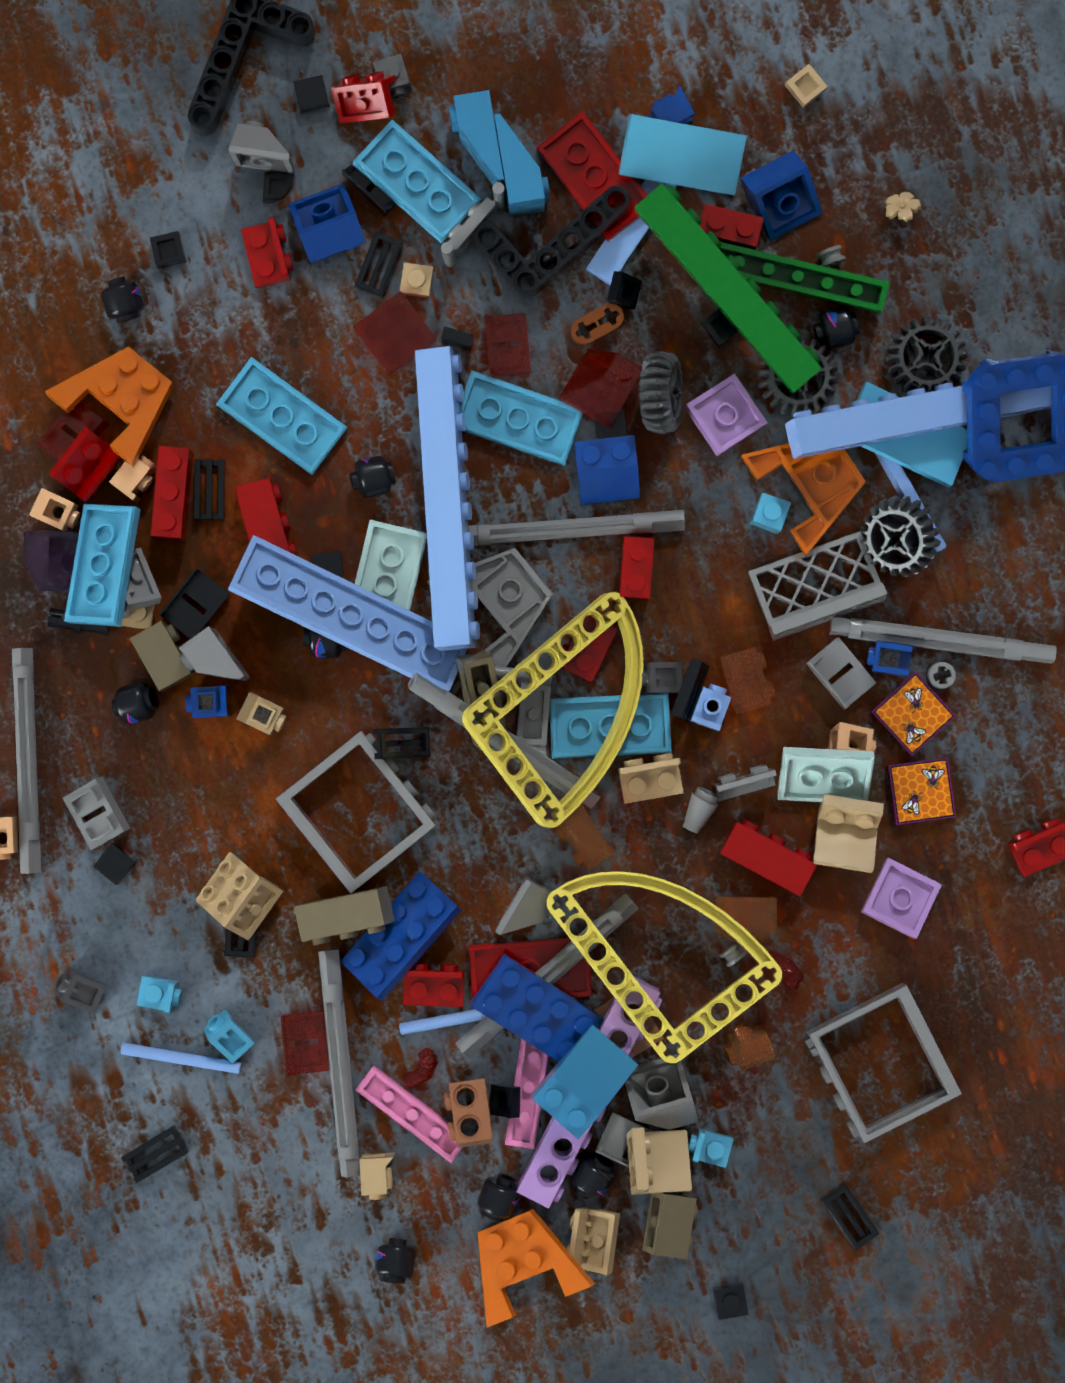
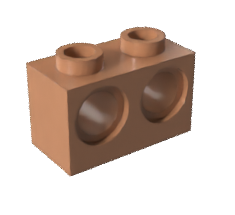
M485 1078L448 1083L449 1092H444L446 1110H452L453 1122H448L450 1141L456 1140L458 1148L494 1143ZM466 1091L472 1092L475 1095L472 1104L463 1106L458 1103L461 1093ZM469 1121L476 1122L479 1126L477 1133L473 1136H466L462 1133L463 1125Z

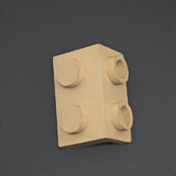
M590 1206L575 1209L570 1220L572 1234L567 1250L584 1270L604 1275L612 1274L620 1213Z

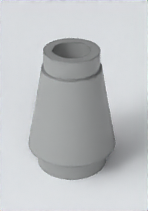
M697 787L696 791L691 793L683 827L699 834L700 830L719 806L717 803L719 796L705 788Z

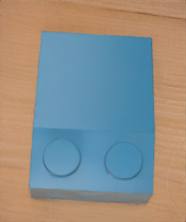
M489 90L453 96L454 106H449L452 132H459L460 142L492 186L496 182H501L504 185Z
M494 114L509 217L545 212V202H550L548 178L541 177L540 167L501 114Z
M592 1024L532 1092V1099L579 1139L600 1116L637 1068L638 1063Z

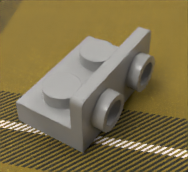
M136 548L133 552L123 619L128 618L131 610L159 604L162 598L141 548Z

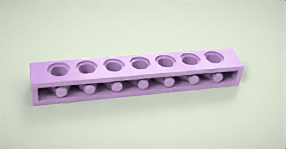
M634 976L659 1009L662 999L659 998V989ZM636 991L630 992L625 999L626 1005L636 1004L640 1007L643 1002L642 995ZM613 998L598 1029L609 1039L613 1032L623 1031L627 1035V1039L624 1043L617 1046L633 1059L634 1052L631 1049L635 1041L641 1042L644 1036L633 1021L625 1016L624 1009ZM644 1022V1028L647 1031L648 1025ZM606 1108L603 1110V1112L600 1114V1116L595 1120L596 1122H598V1123L600 1122L601 1118L603 1117V1115H604V1113H605ZM552 1117L517 1183L516 1192L548 1209L552 1201L557 1203L565 1189V1186L561 1184L566 1174L571 1176L577 1167L579 1159L575 1157L580 1147L586 1149L593 1135L589 1131L591 1126L577 1139ZM565 1138L571 1142V1147L566 1151H559L554 1146L555 1142ZM551 1165L558 1172L554 1177L546 1178L541 1174V1169L544 1166Z

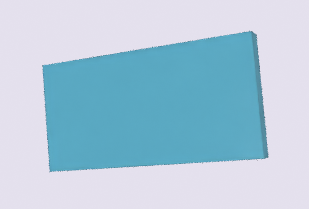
M629 114L618 174L735 195L747 135Z
M393 119L352 163L355 168L441 244L448 238L451 230L458 223L461 224L465 220L471 207L477 201L481 202L482 200Z
M253 357L248 360L216 404L312 476L348 429L347 426Z
M472 370L464 390V402H460L461 413H464L466 419V431L463 432L562 466L566 464L584 412L583 408Z
M865 382L857 401L868 399L869 404L879 402V397L892 393L869 382ZM955 427L861 447L949 488L953 485L963 460V451L967 450V429Z
M83 505L64 618L65 622L121 627L141 509L135 506Z
M669 693L640 694L631 727L617 755L672 753ZM621 695L550 699L552 759L595 757L613 724Z

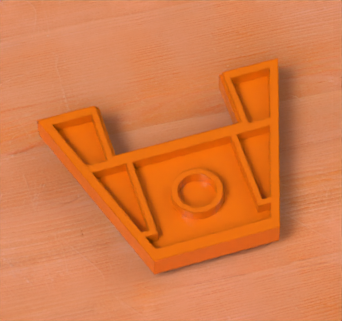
M128 346L46 390L45 393L67 413L90 393L129 426L110 444V447L134 468L174 386L172 381Z
M786 443L741 455L742 460L756 481L783 466L814 515L789 531L805 556L866 483L845 449L793 459L790 445Z
M534 1209L477 1232L487 1328L516 1316L505 1289L507 1286L550 1269H554L565 1297L592 1287L595 1284Z

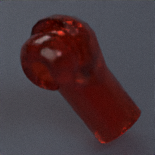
M770 950L769 954L780 966L782 972L787 974L783 980L784 985L797 989L800 981L803 982V973L791 959Z
M424 1048L419 1052L420 1061L416 1070L402 1075L407 1089L424 1083L433 1077L438 1064V1058L431 1048Z

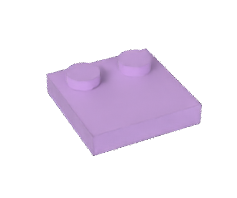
M735 373L684 406L716 456L727 451L767 424V421Z
M886 858L861 913L913 939H917L942 884L890 858Z

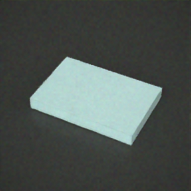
M370 520L355 584L410 611L426 547L427 533Z
M783 747L777 798L778 800L821 802L823 795L828 794L868 801L875 761L874 751Z

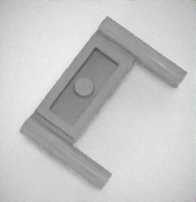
M496 182L492 187L493 202L488 197L482 203L477 201L467 214L469 218L463 225L458 223L448 235L450 240L441 245L444 263L447 267H453L456 264V256H459L473 240L474 229L477 225L489 222L497 212V209H503L506 206L505 188L501 182Z
M495 667L497 679L503 678L513 668ZM522 671L516 677V680H521L519 688H527L530 682L528 674ZM552 676L518 704L516 736L545 756ZM495 747L491 748L493 751H498Z

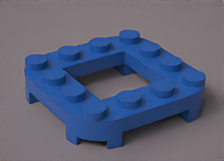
M1046 350V354L998 361L989 358L980 361V365L971 373L967 381H963L962 393L967 395V450L963 451L965 462L969 464L976 474L992 482L1065 471V355L1054 350ZM1051 386V438H1046V442L1001 449L1000 393Z

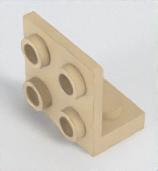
M672 753L653 756L654 762L643 764L642 758L623 761L624 767L618 768L624 804L684 793L678 765L681 764L680 758H673Z
M824 794L818 810L813 863L872 873L875 863L877 829L883 815L884 804Z
M229 852L196 898V902L226 929L249 941L283 893V890L259 876L235 854Z
M643 1127L632 1128L626 1134L631 1195L689 1192L692 1190L686 1130L645 1132Z

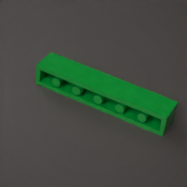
M721 242L722 246L719 249L726 257L731 254L742 267L739 272L746 281L751 277L761 287L870 313L880 314L883 312L890 284L888 281Z

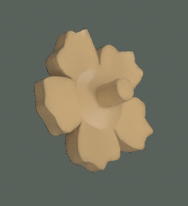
M902 192L900 197L898 194H894L885 201V205H887L886 217L890 219L898 215L899 220L907 222L913 219L912 213H917L921 209L920 200L914 199V195L910 192Z

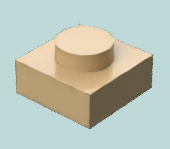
M810 64L785 83L787 89L803 108L826 91L828 87Z
M404 262L400 294L430 298L433 266Z
M156 605L131 610L128 618L122 619L121 626L139 629L151 627L154 624Z

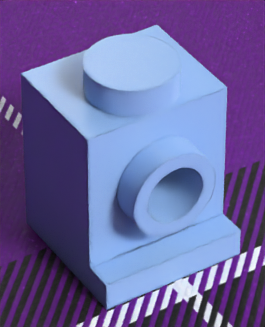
M711 683L709 689L702 687L690 722L720 731L731 697L726 695L727 689ZM710 700L718 704L715 712H710L707 709V703Z

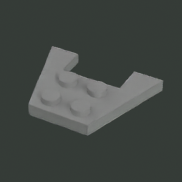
M516 548L475 563L476 579L472 580L473 591H476L479 600L506 632L485 649L487 653L493 656L495 667H507L553 595Z

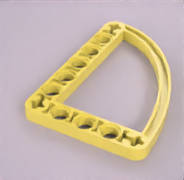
M609 592L600 595L470 704L463 712L462 722L465 728L536 823L542 827L554 828L559 826L580 806L608 771L631 727L642 688L643 646L635 616L625 598L620 597V593ZM615 600L616 604L613 606L615 611H607L603 615L598 612L604 611L609 606L608 601ZM588 615L592 616L596 621L595 630L591 633L585 631L583 627V621ZM617 621L625 649V676L619 707L604 743L592 763L568 793L558 801L499 720ZM566 634L570 635L574 640V646L568 652L561 646V639ZM543 653L549 654L552 659L551 667L547 670H543L538 662L540 655ZM522 671L526 672L530 679L529 685L525 689L519 688L516 683V677ZM499 690L503 691L507 696V703L502 708H498L493 700L495 693ZM488 708L494 713V715L492 713H485L480 718L482 724H473L472 722L475 719L474 712L482 713ZM493 734H498L502 738L503 744L498 751H493L489 746V738ZM511 758H516L520 762V770L515 775H511L507 770V762ZM531 781L538 787V793L533 799H529L524 791L527 783ZM542 802L546 808L554 809L551 814L553 819H544L547 814L545 809L538 805L534 807V805Z
M623 871L599 872L568 881L547 896L546 907L659 1057L667 1063L681 1061L781 982L782 970L780 966L743 926L705 898L664 879ZM605 885L633 886L662 893L692 907L718 924L758 964L673 1029L572 895L589 888ZM556 894L559 897H567L568 900L565 902V905L569 911L573 907L578 910V913L569 916L565 923L560 919V917L565 916L562 909L557 908L554 910L552 907L555 903L553 897ZM576 918L583 919L587 924V930L581 936H575L570 931V923ZM599 942L604 945L606 953L602 959L593 960L588 954V949L591 944ZM613 967H619L624 972V979L618 985L611 984L607 979V973ZM763 967L767 969L774 968L775 972L772 974L774 980L772 982L769 980L762 981L758 985L763 987V990L758 992L756 985L748 978L753 975L754 979L757 980L763 975L761 970ZM741 984H747L752 989V996L746 1002L739 1001L735 996L736 988ZM632 991L639 992L643 997L642 1005L637 1009H631L626 1005V996ZM717 1003H723L728 1008L727 1017L720 1021L715 1020L711 1015V1009ZM650 1016H656L661 1021V1028L657 1033H648L644 1028V1022ZM692 1022H700L704 1027V1033L699 1039H692L687 1034V1028ZM667 1029L671 1032L670 1035L665 1036L672 1044L676 1042L679 1044V1047L676 1049L678 1055L675 1057L671 1054L664 1055L663 1052L667 1048L661 1040L657 1045L653 1041L661 1037Z

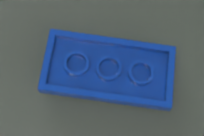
M421 871L416 874L391 903L395 921L386 924L385 931L368 934L367 930L340 961L381 1001L385 999L462 911Z
M506 954L501 957L470 1002L472 1008L558 1062L592 1024L598 1028L604 1020L601 1015Z

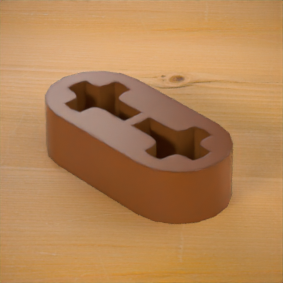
M608 303L578 318L571 326L572 340L579 346H588L617 331L623 324L624 314L622 309L616 304ZM606 311H609L611 314H618L615 318L616 324L611 325L610 322L600 325L599 321L605 318ZM580 325H583L585 328L595 325L596 328L589 332L590 338L585 339L584 336L578 337L576 335L579 332Z

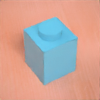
M762 493L759 496L750 525L778 534L782 530L791 502Z

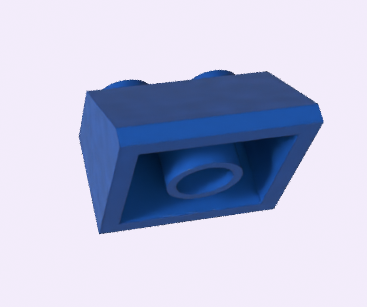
M794 151L740 178L748 202L755 215L763 217L762 228L770 241L823 214L808 166Z
M344 183L288 204L310 263L317 260H325L333 254L354 249L366 242Z
M634 435L574 442L581 505L640 499L638 461Z

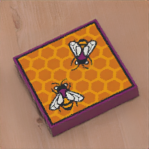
M917 672L912 673L871 711V714L910 756H913L956 717Z
M948 758L887 766L895 825L956 817Z

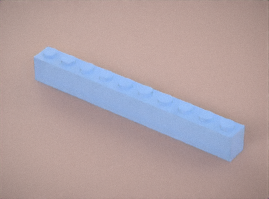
M450 346L415 350L434 648L440 651L477 648L476 640L480 639V627L478 621H475L474 610L478 609V597L476 591H473L472 580L476 579L475 563L471 562L470 550L474 549L473 533L469 532L468 520L472 519V508L470 502H467L466 490H470V478L468 472H465L464 461L468 460V448L466 443H463L462 431H466V419L464 413H461L460 402H464V389L462 384H459L458 373L462 372L461 356L457 355Z
M945 383L935 386V391L925 392V388L908 391L906 397L897 398L896 393L879 397V402L870 404L868 399H862L850 403L851 407L841 409L839 404L822 408L823 413L813 415L811 410H805L793 414L794 418L785 423L792 458L798 459L967 425V395L962 393V386L953 387V383ZM1051 386L1000 393V418L1051 409Z

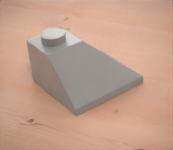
M256 121L237 124L229 145V153L236 166L295 174V167L290 154L271 131L264 127V124Z
M208 626L179 647L183 653L179 658L189 671L194 669L200 674L247 681L251 678L214 628Z
M526 877L498 923L495 932L502 935L542 923L545 917L551 919L552 915L546 907V899L552 891ZM557 894L553 897L554 901L558 897ZM555 901L552 905L554 910L558 908L559 903Z
M662 1059L640 1064L625 1082L635 1121L668 1130L698 1122L693 1098L681 1061L667 1063Z

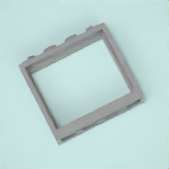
M363 731L356 734L276 798L277 802L350 894L437 825L434 822L437 816L427 803L422 806L415 798L419 793L408 779L403 782L396 774L400 770L392 759L374 758V753H378L377 747H374V741L377 740L371 733L365 735ZM358 745H361L423 825L356 878L293 797Z
M904 983L806 1031L810 1039L805 1042L812 1056H819L823 1064L819 1070L827 1084L832 1082L837 1091L832 1096L840 1111L846 1109L851 1119L846 1122L854 1138L859 1136L864 1143L962 1094L908 986ZM897 998L942 1088L865 1126L820 1037Z

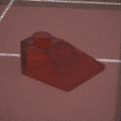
M587 349L562 391L559 400L611 428L640 378L642 366L619 353Z

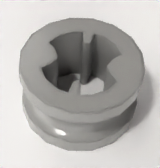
M836 245L819 252L816 257L822 261L820 266L831 268L844 262L846 256L841 255L842 246Z
M946 662L935 663L927 671V680L936 689L950 687L956 678L954 668ZM938 667H943V671H948L949 677L944 679V684H939L940 680L935 681L934 674L938 673Z
M734 941L719 954V957L725 958L727 961L726 966L730 967L748 952L737 941Z

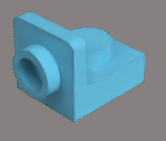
M143 975L136 1006L163 1010L164 1013L170 1014L174 1011V1007L180 1006L182 989H178L179 981Z
M226 1009L220 1014L214 1015L204 1028L209 1042L232 1064L255 1044L253 1038L232 1019Z
M698 1128L696 1135L691 1134L688 1142L691 1160L697 1163L702 1161L726 1168L734 1138Z

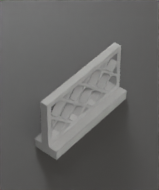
M861 531L812 548L806 556L801 552L748 571L773 641L831 621L832 617H842L886 600L887 591L884 584L880 581L875 566L871 565L872 558L870 555H864L868 548L860 543L863 539ZM857 541L861 550L857 561L841 554L844 545ZM837 547H840L838 552L832 550ZM826 553L835 557L829 571L813 565L816 555ZM811 557L810 562L804 561V559ZM862 557L864 558L866 565L860 563ZM838 559L854 566L848 580L832 573ZM798 563L807 567L801 581L785 575L788 565ZM783 567L781 573L776 571V569ZM857 568L869 572L873 583L861 586L852 582ZM810 569L826 576L820 590L804 583ZM770 573L779 578L773 591H770L760 586L757 576ZM829 578L845 584L842 594L832 596L823 592ZM782 579L798 586L792 600L776 593ZM849 586L854 588V590L846 592ZM801 588L817 594L812 605L804 606L795 602ZM764 594L770 596L767 602ZM821 596L826 598V600L818 602ZM773 598L789 604L784 615L776 618L772 617L769 606ZM792 607L798 608V610L790 612Z

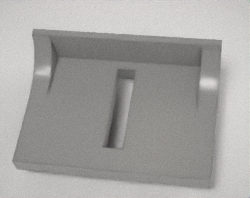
M839 637L806 663L843 710L847 709L855 700L876 684L875 680ZM850 663L852 668L831 685L828 680Z
M762 764L750 768L751 774L736 778L735 774L731 773L718 777L719 783L713 784L715 792L719 796L718 802L775 786L774 776H777L775 769L768 768L767 765Z
M103 777L96 778L63 797L90 850L131 829ZM102 806L105 807V812L87 822L85 821V816Z
M612 1112L595 1148V1152L629 1167L628 1158L623 1157L627 1147L626 1134L632 1128L644 1127L645 1132L653 1130Z

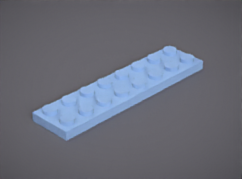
M255 535L251 538L227 589L407 677L412 678L417 672L442 690H447L448 692L458 672L456 657L465 655L467 649L440 651L434 648L432 621Z

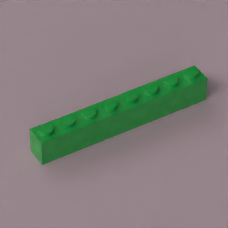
M661 183L634 207V211L789 391L794 393L822 369L818 364L821 358L811 347L805 349L798 341L801 335L791 324L785 326L778 318L782 313L772 301L765 303L759 296L762 290L751 277L746 281L739 272L742 267L731 254L726 257L719 249L722 246L721 242L711 231L708 234L703 231L699 226L702 223L699 216L691 208L688 211L684 209L679 203L682 197L671 185L666 188Z

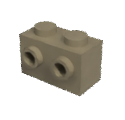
M160 621L129 638L158 691L164 692L195 675L193 670L189 671L179 658L183 655L177 644L180 636L172 624L167 626L166 622Z
M678 1193L651 1194L642 1250L656 1256L687 1260L688 1252L693 1244L691 1232L693 1221H695L698 1213L697 1198Z

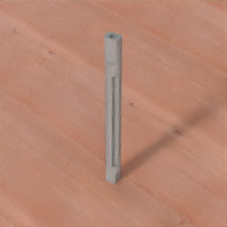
M684 510L510 524L469 525L468 527L469 532L473 533L474 546H483L496 543L685 531Z
M832 617L829 635L844 636L857 640L882 641L918 648L1050 664L1055 661L1057 652L1056 646L857 618Z
M33 648L12 649L20 874L41 873Z
M416 672L408 682L409 690L465 727L462 722V715L469 705L447 690H442ZM474 712L475 719L472 721L473 724H482L480 718L483 714ZM507 731L539 776L567 794L580 779ZM493 734L489 738V744L499 750L503 744L501 736ZM512 758L516 762L520 763L519 760H517L516 758ZM593 790L582 803L592 809L600 799L599 793Z
M625 893L594 920L593 924L602 936L606 938L639 908ZM587 927L577 936L583 935L586 932ZM571 941L543 965L536 974L554 984L583 958V955ZM599 942L591 944V946L588 949V953L592 949H594L599 944ZM485 1016L455 1044L465 1056L471 1058L504 1027Z
M339 949L318 951L338 1158L341 1176L348 1178L360 1175V1155Z

